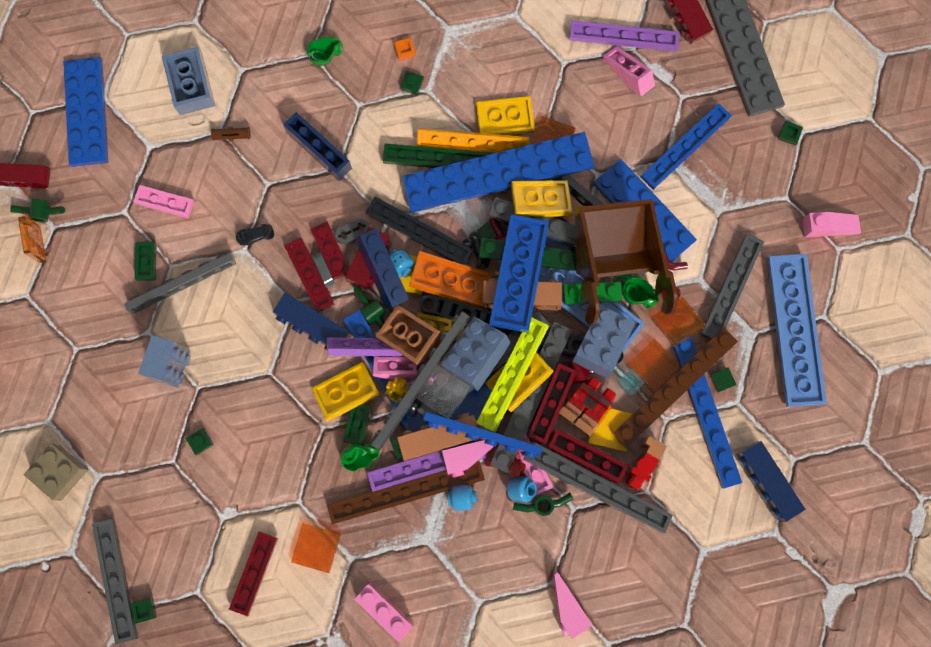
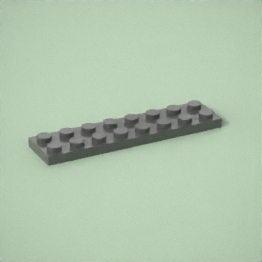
M706 0L748 117L783 108L785 105L746 0Z

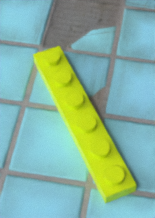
M531 317L529 332L521 333L476 422L477 424L496 432L549 327L547 324Z

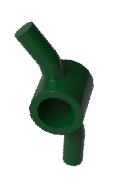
M31 199L30 207L11 205L10 212L28 214L29 220L46 223L48 222L49 215L65 213V208L63 206L50 207L51 203L48 201Z
M360 286L355 287L353 291L364 305L359 308L369 324L375 321L381 329L385 323L381 316L386 314L376 298L370 301Z
M570 492L556 500H552L548 496H540L535 499L533 504L527 505L514 502L513 510L526 513L536 512L540 516H547L553 512L554 508L561 507L574 498ZM547 500L549 502L547 512L543 513L538 508L539 501Z

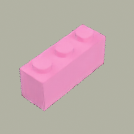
M371 582L354 599L398 642L402 640L414 625Z

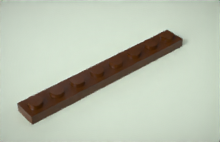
M723 328L613 433L615 438L627 448L738 341Z
M477 461L468 470L464 471L462 476L453 478L452 474L448 475L446 470L327 505L331 523L336 524L451 490L453 486L470 485L484 481L485 478L480 461Z

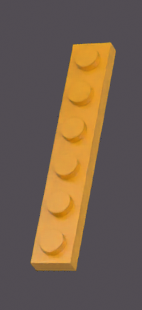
M418 128L417 146L498 153L529 145V137Z

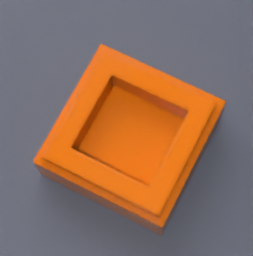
M411 37L393 42L399 61L416 56Z

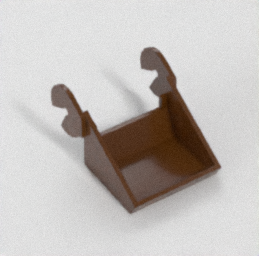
M653 199L577 208L575 210L576 273L584 278L580 288V305H585L589 302L585 321L592 325L599 318L600 307L596 287L599 286V278L641 272L658 274L655 284L656 296L666 292L661 311L664 314H672L677 307V289L673 272L668 270Z

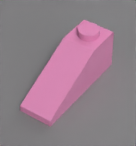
M618 46L603 56V59L622 81L639 96L644 95L655 86L652 70Z
M819 212L809 213L802 219L804 238L861 233L858 215Z
M374 357L373 376L393 381L395 378H402L409 384L412 380L415 381L419 376L417 372L423 363L417 365L407 357ZM434 372L425 385H434Z
M485 440L443 450L442 453L448 475L452 474L453 478L464 475V471L473 466L494 446L484 444Z
M554 572L553 581L558 617L561 622L559 628L565 637L569 635L573 639L592 626V623L558 572Z

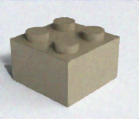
M50 444L23 475L51 500L62 501L88 469L62 446Z

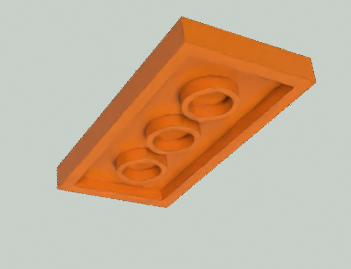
M419 251L409 287L483 308L484 281H488L492 274Z

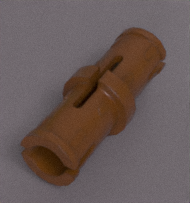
M228 126V128L223 129L212 128L211 136L212 140L229 139V141H234V139H250L251 131L250 127L233 128V126Z

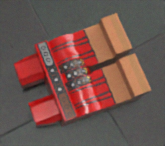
M594 377L586 384L583 382L573 397L559 412L560 416L590 438L613 407L612 402L616 397V393L609 388L602 395L597 393L596 391L602 384Z
M650 436L644 437L639 445L644 448L639 458L634 460L632 466L628 467L626 471L629 477L625 484L635 490H640L643 482L650 481L652 476L649 474L654 471L667 447Z

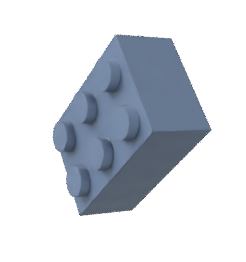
M198 47L162 56L173 105L179 115L216 106L204 58Z
M600 305L598 321L589 326L572 362L608 379L636 322Z
M474 316L442 361L441 366L447 373L478 391L511 342L506 334Z
M151 335L138 374L155 382L178 388L179 384H182L184 380L183 371L185 366L190 362V351L174 341Z

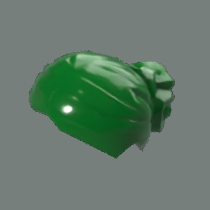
M323 37L310 41L306 53L313 64L323 66L330 63L334 55L339 56L341 54L343 45L337 37Z
M640 276L631 277L630 280L627 279L623 284L622 295L628 303L633 305L643 304L645 308H652L659 302V295L656 296L655 289Z
M373 442L366 445L350 444L342 451L340 460L346 470L355 472L360 468L369 467L373 461L379 458L380 450L372 446Z

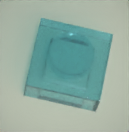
M630 369L617 383L631 397L645 382L633 369Z

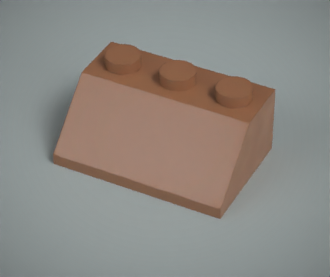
M399 305L396 306L376 335L377 338L417 365L429 360L430 357L428 356L434 347L438 348L442 342L440 341L442 336L440 331Z

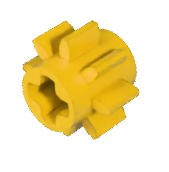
M395 378L393 382L388 381L385 394L388 395L390 400L397 402L401 396L404 398L408 392L406 390L408 386L406 380Z

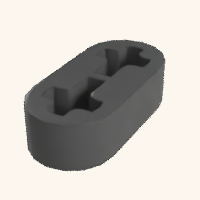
M359 219L341 226L336 230L335 238L341 245L355 242L354 238L366 233L369 224L367 221ZM359 225H362V227H365V228H364V232L361 233V231L358 230V229H359V227H358ZM342 232L348 234L346 240L339 238Z
M321 252L313 255L312 258L326 288L335 285Z

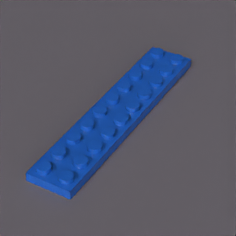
M584 131L402 177L410 212L413 213L511 189L512 181H545L594 169V163Z

